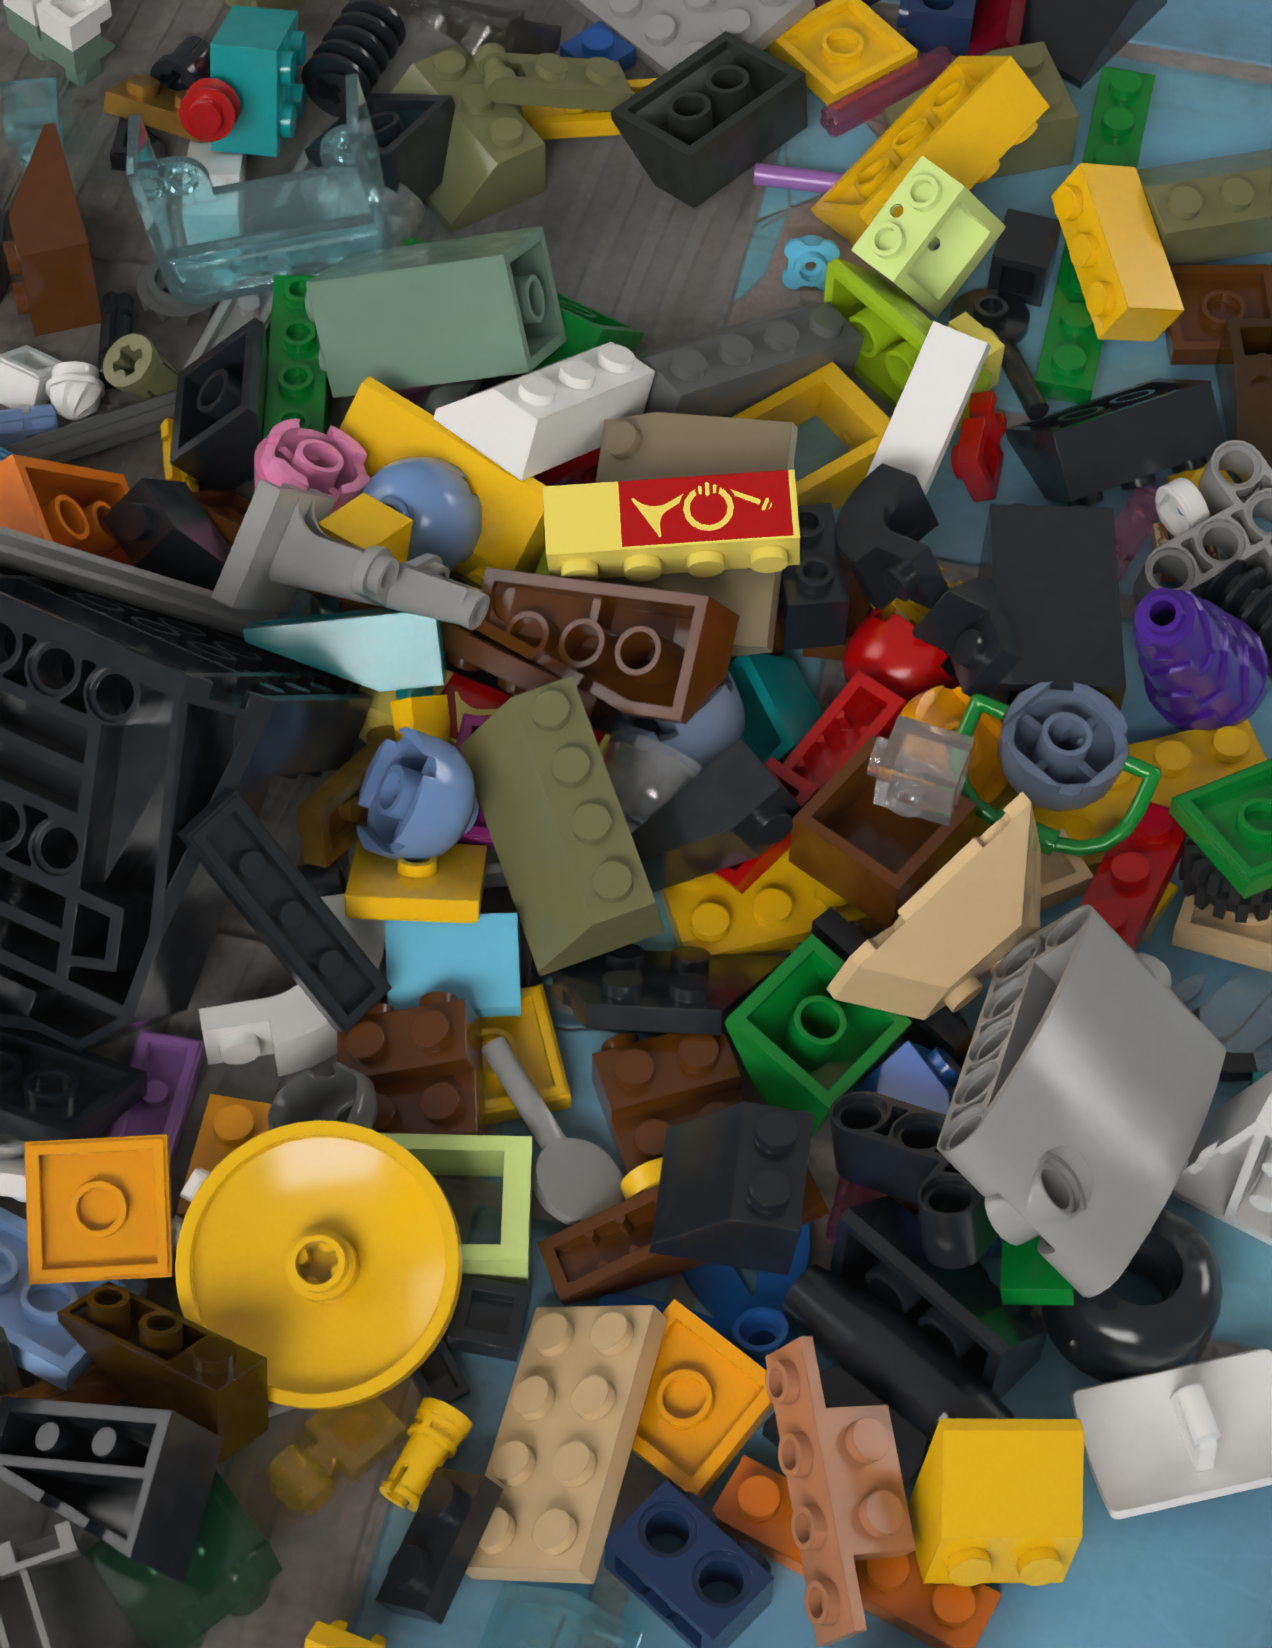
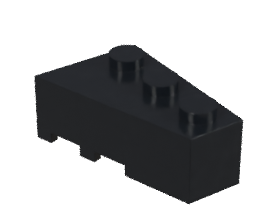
M2 1396L0 1403V1479L69 1519L70 1522L105 1541L130 1559L184 1584L224 1438L173 1410Z

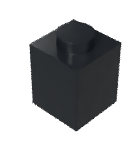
M1008 208L1003 221L1006 228L999 236L992 255L987 288L1009 292L1021 299L1025 304L1041 307L1056 260L1061 226L1057 219Z

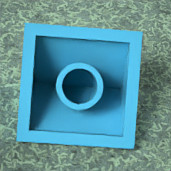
M518 912L480 914L479 922L475 923L384 920L386 979L392 987L387 993V1005L393 1007L395 1011L418 1007L419 998L424 994L443 991L456 995L458 999L465 998L478 1017L521 1016V947Z

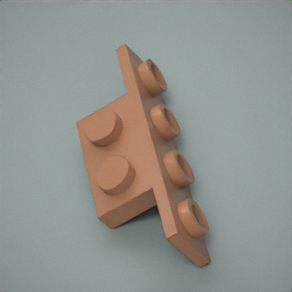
M803 1336L765 1356L767 1366L765 1387L767 1395L774 1405L780 1438L778 1460L781 1470L787 1477L793 1510L791 1519L792 1537L796 1546L800 1549L806 1583L804 1595L805 1610L814 1627L817 1647L833 1645L867 1631L854 1560L901 1557L915 1551L916 1547L888 1405L826 1408L813 1336Z

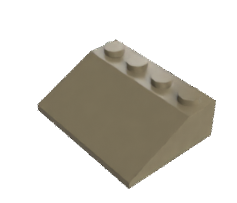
M652 412L604 420L596 483L794 469L798 427L793 422L666 412ZM751 568L724 570L721 574L712 577H696L688 572L661 574L660 577L654 580L644 582L632 581L626 577L599 578L597 582L710 596L740 616L731 657L773 652L782 570L773 573H760Z

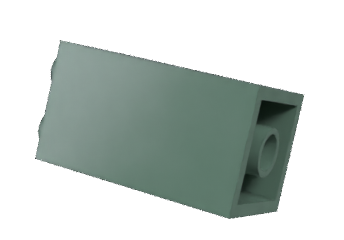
M543 226L349 254L305 283L307 288L305 294L306 312L310 321L316 326L321 346L319 366L320 370L327 371V380L329 381L333 398L356 395L361 383L368 376L391 390L529 373L567 341Z

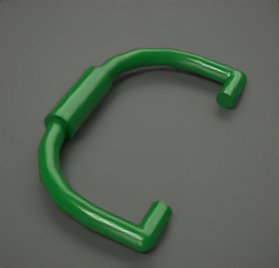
M977 693L971 697L956 731L950 757V766L956 791L976 803V815L990 825H993L1004 816V808L1000 806L999 810H996L979 797L969 781L966 758L970 740L982 712L1003 720L1009 705ZM1128 755L1122 770L1142 778V781L1129 810L1120 823L1100 837L1079 841L1060 837V831L1036 822L1041 852L1050 856L1052 851L1081 857L1107 852L1130 837L1148 809L1161 778V770L1154 765Z

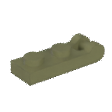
M495 42L482 45L474 54V62L479 74L484 78L485 89L489 98L495 103L611 111L633 96V92L619 62L604 57L585 59L560 57L552 53H542L539 55L506 53L504 47Z

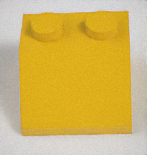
M940 1418L907 1505L916 1547L915 1554L923 1584H955L968 1587L980 1583H1024L1029 1586L1063 1583L1083 1537L1084 1429L1081 1419Z

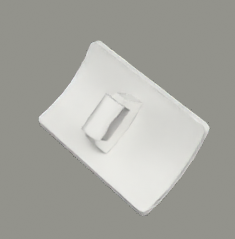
M1255 1349L1153 1373L1082 1387L1073 1390L1070 1394L1075 1419H1081L1083 1425L1084 1451L1101 1498L1110 1517L1113 1519H1124L1272 1485V1352L1268 1349Z

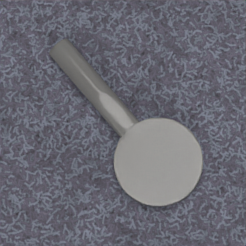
M498 1037L488 1042L481 1052L542 1149L531 1171L532 1188L541 1206L555 1219L572 1226L622 1202L624 1196L620 1183L623 1177L611 1156L589 1141L578 1138H566L506 1039Z

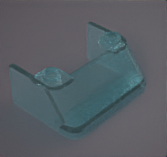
M357 73L346 75L347 124L334 127L324 135L320 144V157L323 167L214 187L206 167L194 158L172 156L156 159L141 115L129 116L126 177L167 288L175 298L189 304H204L273 291L274 275H318L349 254L393 248V234L378 144Z

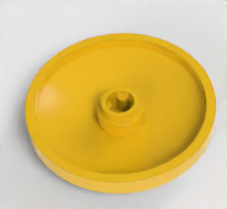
M326 1120L297 1122L269 1130L245 1142L224 1158L204 1180L186 1212L180 1229L175 1262L176 1288L184 1318L267 1358L268 1401L299 1409L326 1410L360 1404L391 1390L416 1371L434 1351L447 1330L459 1298L463 1268L462 1243L455 1215L443 1189L426 1167L403 1146L374 1130L352 1123Z

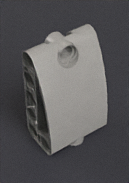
M1089 904L1073 909L1014 946L998 964L937 1142V1150L985 1196L984 1204L987 1216L999 1236L1009 1244L1018 1246L1040 1235L1037 1247L1038 1252L1083 1297L1088 1298L1099 1295L1118 1280L1149 1234L1169 1199L1205 1122L1226 1055V1047L1171 991V973L1165 963L1155 956L1146 953H1135Z

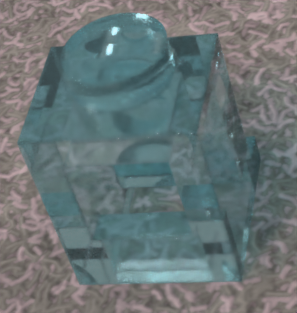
M56 77L0 82L5 112H3L6 143L7 146L17 145L21 168L28 166L44 124H56L65 156L63 116Z

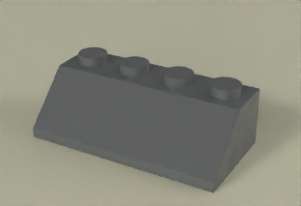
M831 302L780 310L635 354V358L656 371L643 414L666 412L733 417L832 361L850 378L864 337Z

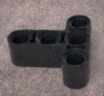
M869 1091L851 1092L834 1101L829 1112L835 1167L840 1177L851 1183L917 1204L919 1207L923 1255L935 1266L945 1269H961L973 1265L981 1259L999 1234L992 1227L987 1216L984 1204L985 1196L937 1150V1142L946 1115Z

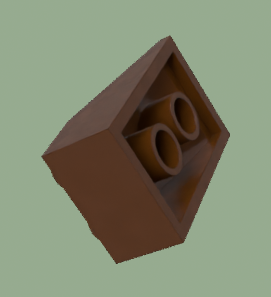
M55 123L44 124L8 215L13 239L2 241L10 276L18 274L21 276V280L11 281L18 316L30 315L35 336L101 323V311L89 242Z

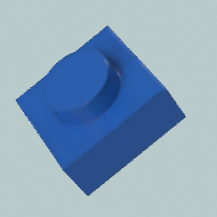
M598 21L560 45V57L585 59L604 57L612 61H618L624 72L635 65V48L602 22Z

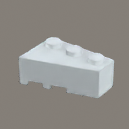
M1272 1071L1206 1116L1191 1155L1171 1193L1172 1196L1272 1246Z

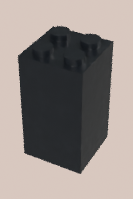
M1021 503L1010 505L990 504L978 577L984 575L993 580L1022 659L988 697L1010 707L1019 693L1037 683L1053 681L1049 689L1073 691V682L1088 685L1107 696L1120 711L1126 689L1113 508H1096L1082 505L1071 507L1035 506Z

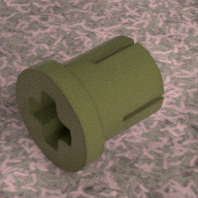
M136 333L128 334L118 339L109 348L103 362V373L105 379L116 389L123 392H131L141 400L177 389V369L158 355L156 346L145 336Z

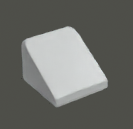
M28 345L0 354V404L11 409L21 408L22 413L30 412V406L46 404L50 400L45 392L46 382L52 378L53 366L62 363V361Z

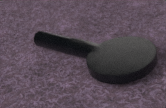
M990 288L971 290L959 296L951 307L950 321L966 311L983 327L991 329L997 335L999 340L1005 345L1001 366L1027 417L1031 420L1043 418L1048 413L1049 406L1016 345L1026 336L1029 328L1030 313L1026 304L1009 292Z

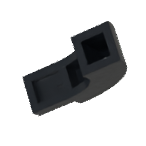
M883 463L872 471L846 500L836 522V540L862 594L872 606L882 610L896 598H899L902 601L910 600L931 609L950 588L930 547L919 541L937 527L939 523L917 477Z

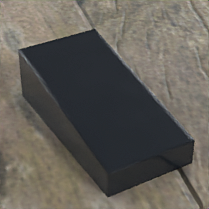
M442 1337L434 1351L410 1375V1378L422 1399L430 1397L450 1404L470 1394V1388Z

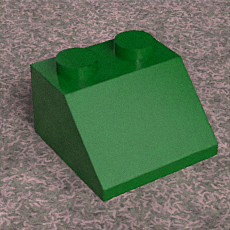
M812 933L727 1017L724 1023L759 1096L770 1106L814 1113L811 1137L829 1120V1110L833 1102L839 1097L850 1093L890 1056L912 1024V1021L903 1015L835 1000L826 988L845 962Z

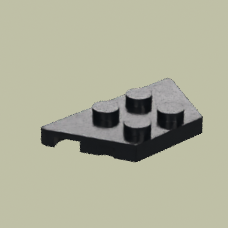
M630 944L546 975L552 977V994L562 1004L573 1009L574 1017L585 1028L722 1035L727 1030L724 1024L727 1017L783 962V957L734 954L710 956L706 949L696 946H681L672 951L644 950L639 945ZM532 956L531 972L535 977H538L539 973Z

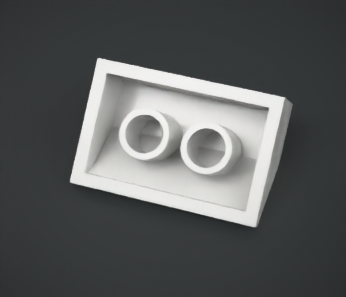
M609 342L437 408L434 420L523 481L600 448L604 420L643 414L656 371L635 358L632 351L628 348Z

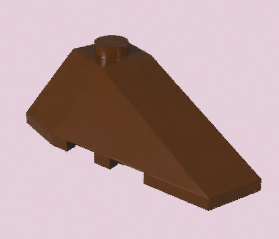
M486 567L481 590L490 597V604L484 620L475 630L561 678L573 675L577 687L629 716L687 724L726 678L740 616L706 595Z

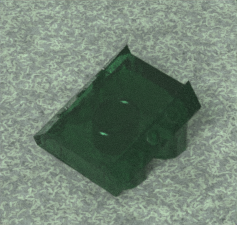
M217 1468L184 1584L130 1559L101 1539L83 1553L144 1648L201 1647L207 1636V1631L228 1614L232 1616H247L264 1605L270 1593V1580L283 1570L269 1541L265 1540L219 1474Z

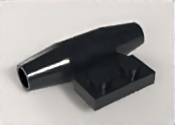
M813 1264L805 1270L786 1294L781 1308L806 1336H813L814 1345L833 1366V1368L819 1372L826 1408L888 1405L904 1490L919 1475L926 1444L930 1446L940 1418L1018 1419L978 1374L958 1360L894 1307L820 1265ZM774 1412L764 1423L762 1435L778 1448L780 1438Z

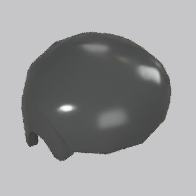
M340 1062L335 1063L333 1068L336 1073L332 1076L323 1077L309 1070H302L277 1093L268 1111V1128L272 1130L297 1122L326 1120L352 1123L372 1129L378 1114L376 1091L373 1082L364 1074L352 1068L349 1069Z

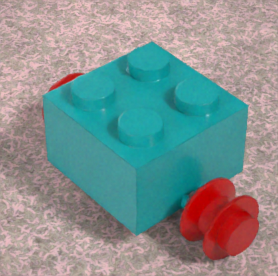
M233 5L210 43V78H203L194 82L187 90L179 106V118L184 129L192 137L200 141L211 142V151L277 157L286 138L294 137L296 118H303L307 100L306 85L298 84V65H304L307 51L306 32L298 31V11Z

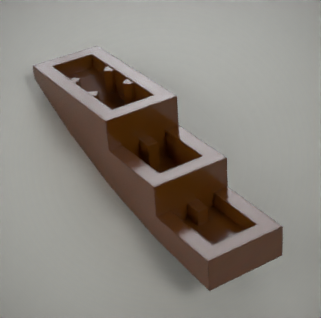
M809 1167L807 1169L802 1225L830 1213ZM659 1184L537 1242L556 1292L563 1305L600 1297L607 1293H616L635 1288L709 1263L649 1253Z

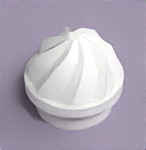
M68 361L53 366L52 378L47 380L45 392L58 415L68 420L77 421L86 419L90 414L98 410L101 398L105 394V385L99 380V370L94 365L86 362Z

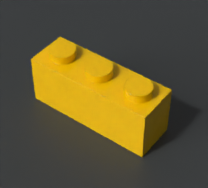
M1080 163L1051 195L1097 337L1102 340L1154 342L1181 315L1184 307L1136 167Z

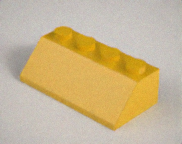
M958 56L810 210L818 219L855 245L921 155L970 190L975 184H980L995 174L1001 164L999 159L1012 146L1022 143L1035 132L1038 127L1036 121L1050 106L1012 56ZM902 206L894 209V218L902 215L904 210Z
M368 376L361 383L340 426V430L356 440L366 451L367 458L364 462V467L368 477L371 476L372 478L381 467L407 457L440 458L459 467L467 476L462 478L468 483L471 493L477 494L482 506V526L474 552L465 562H458L449 573L457 571L481 586L486 567L535 574L546 546L542 488L546 485L533 477L523 481L519 480L434 420L432 414Z

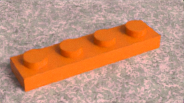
M743 1455L712 1508L718 1521L716 1525L728 1536L738 1541L742 1539L751 1543L763 1555L804 1577L800 1549L796 1546L791 1532L793 1510L787 1477ZM915 1551L901 1557L854 1560L863 1609L933 1648H976L1001 1599L1002 1593L983 1583L968 1587L955 1584H923Z

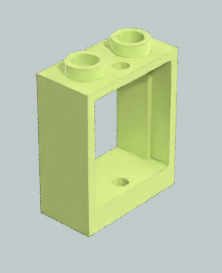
M921 155L851 251L890 284L900 289L907 297L935 318H938L1005 230L1006 226L964 185ZM902 206L904 209L902 215L894 218V209ZM940 244L939 248L934 250L935 246Z
M380 1133L403 1146L432 1175L503 1177L501 1244H462V1275L529 1286L532 1208L531 1171L533 1166L532 1136Z

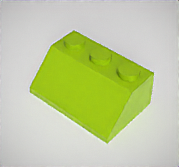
M835 258L827 263L823 303L831 302L864 337L853 373L895 409L933 321L910 303L900 289L892 287L876 272ZM985 364L982 366L971 393L989 391L992 373L986 368ZM971 394L965 405L959 422L955 428V431L962 427L963 419L969 418V403Z

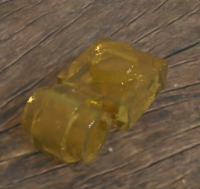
M378 1397L352 1406L320 1410L304 1423L305 1435L315 1446L312 1447L310 1445L303 1450L298 1444H292L281 1451L273 1459L266 1471V1475L272 1481L270 1490L290 1511L300 1510L305 1516H310L320 1510L334 1495L337 1484L331 1477L335 1467L354 1484L406 1439L407 1427Z

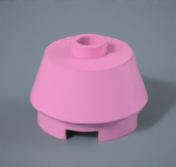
M297 418L284 420L276 424L271 429L268 437L263 439L255 450V490L260 479L267 480L281 487L282 483L295 485L307 492L309 488H313L335 498L330 514L362 494L371 476L368 477L364 467L367 453L356 440L331 425L327 434L312 429L300 428V419Z

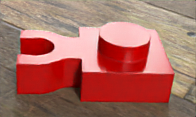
M994 390L971 393L969 418L963 419L959 443L955 444L951 451L954 475L959 480L963 479L973 502L994 500L998 491L1004 458L999 443L1001 436L1004 435L1006 430L1007 418L1004 412L995 413L997 397Z

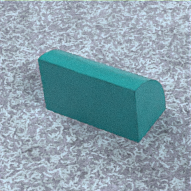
M765 653L737 656L728 666V670L738 686L744 704L745 730L741 738L765 763L770 757H773L783 764L823 712L795 660Z

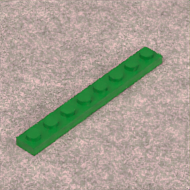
M1102 66L1082 163L1136 167L1137 170L1155 75ZM1065 241L1035 381L1044 398L1081 404L1091 400L1103 340L1097 337Z

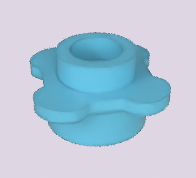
M805 235L789 240L784 246V254L788 258L787 269L782 272L783 284L792 290H796L801 286H816L820 291H825L827 263L835 258H839L840 248L838 244L816 235ZM808 262H815L816 266L813 268H808L805 264Z

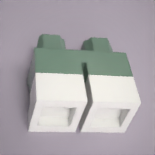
M3 0L9 30L28 43L31 54L41 61L54 60L65 68L66 78L79 87L85 86L102 74L101 58L115 49V45L101 35L100 24L112 16L110 0Z

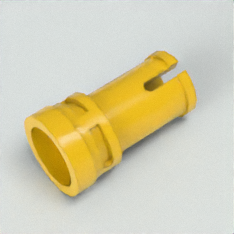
M430 1397L423 1398L415 1412V1422L407 1430L410 1438L386 1481H383L379 1488L380 1493L385 1498L405 1509L409 1501L410 1503L407 1507L412 1512L417 1511L421 1496L428 1487L436 1468H442L447 1458L454 1457L458 1450L457 1446L466 1440L473 1427L469 1418L458 1409L441 1400Z

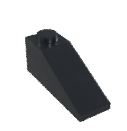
M740 737L633 831L631 836L653 893L761 856L772 845L779 843L789 835L793 828V817L803 807L771 768Z

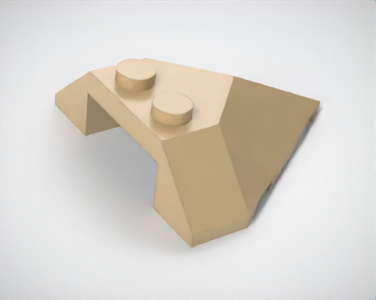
M1023 791L1003 809L1005 814L1002 818L990 826L980 837H974L897 911L900 916L891 927L874 938L867 939L847 959L826 988L835 1000L921 1020L927 1019L946 1005L954 1013L967 1005L982 991L984 986L981 982L991 975L993 976L1000 961L1014 946L1040 929L1041 847L1032 802Z

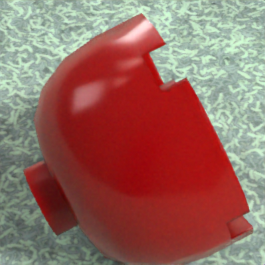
M875 607L855 630L846 644L842 659L846 683L859 670L904 698L907 703L916 695L933 687L944 685L943 687L954 689L960 686L957 675L955 674L951 679L941 667L942 663L949 656L943 650L914 637L912 630L916 626L896 613H893L885 622L882 620V610Z

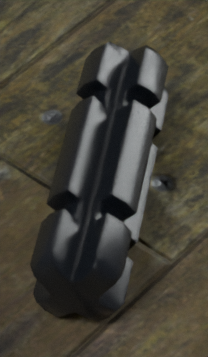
M109 291L103 296L98 370L99 380L104 383L105 390L113 388L120 391L105 379L103 362L109 348L118 339L132 334L134 299L127 292L118 294L114 291Z

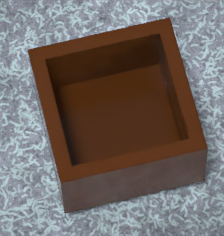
M872 735L793 817L788 861L888 929L900 916L897 911L971 841L977 804Z

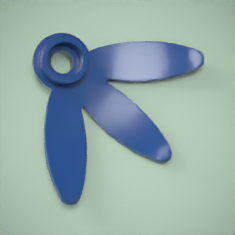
M811 1222L801 1226L800 1236L788 1276L758 1271L755 1296H750L742 1278L733 1266L708 1263L681 1273L692 1293L713 1317L693 1310L690 1311L766 1371L765 1356L797 1339L794 1327L787 1321L789 1316L781 1308V1305L795 1281L809 1268L812 1250ZM607 1293L597 1300L596 1306L655 1305L663 1313L670 1303L627 1294Z

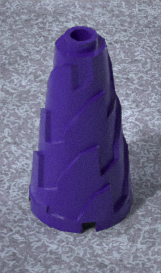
M1161 587L1149 592L1138 604L1135 616L1136 624L1133 628L1135 647L1139 654L1138 664L1144 675V687L1148 699L1167 722L1182 731L1193 729L1217 730L1224 726H1235L1243 723L1256 712L1268 692L1265 685L1268 672L1271 676L1267 652L1259 636L1245 622L1226 613L1210 601L1195 596L1190 591L1171 590Z

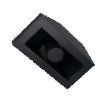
M141 478L102 518L134 567L214 591L230 553V547L186 482Z

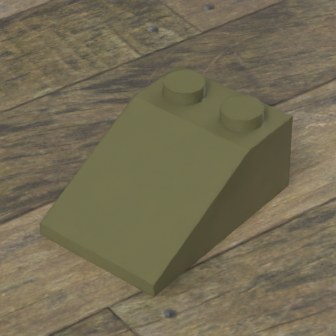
M1044 41L992 50L984 54L983 56H1012L1050 106L1036 121L1038 127L1035 132L1022 143L1012 146L999 159L1000 167L989 179L1071 164L1079 114ZM931 84L886 107L883 112V118L887 127L889 128Z

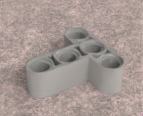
M1230 440L1222 443L1215 449L1198 482V490L1213 516L1158 546L1148 555L1133 585V596L1137 605L1149 592L1163 587L1155 581L1153 574L1162 573L1171 576L1178 588L1171 590L1190 591L1195 596L1201 598L1214 578L1236 560L1245 561L1246 566L1243 574L1257 567H1263L1267 570L1268 575L1262 586L1263 589L1272 584V532L1260 529L1253 520V518H1263L1272 524V469L1253 445L1241 440ZM1220 470H1229L1236 473L1241 478L1242 483L1237 484L1227 481L1221 475ZM1210 545L1220 548L1225 553L1227 560L1211 558L1205 552L1203 546Z

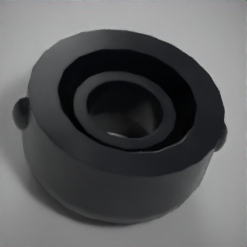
M1163 1208L1149 1234L1124 1270L1143 1274L1152 1280L1162 1293V1302L1151 1305H1137L1122 1300L1111 1292L1109 1288L1099 1295L1088 1298L1083 1297L1074 1288V1305H1042V1318L1048 1329L1049 1337L1062 1356L1081 1372L1105 1383L1195 1363L1205 1350L1220 1315L1223 1298L1221 1272L1214 1252L1202 1234L1183 1217Z

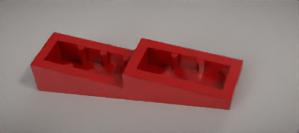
M858 670L783 764L773 757H770L766 764L800 805L804 807L872 735L889 746L890 741L897 736L898 719L907 701ZM791 832L785 839L772 845L761 856L721 869L712 874L743 894L790 848Z

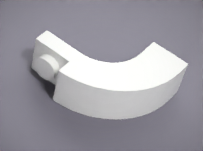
M345 893L321 897L386 979L384 920L349 919L345 917ZM299 985L281 994L267 998L199 1009L208 1065L223 1062L231 1065H241L249 1063L259 1056L274 1054L279 1077L315 1066L337 1053V1031L334 1030Z

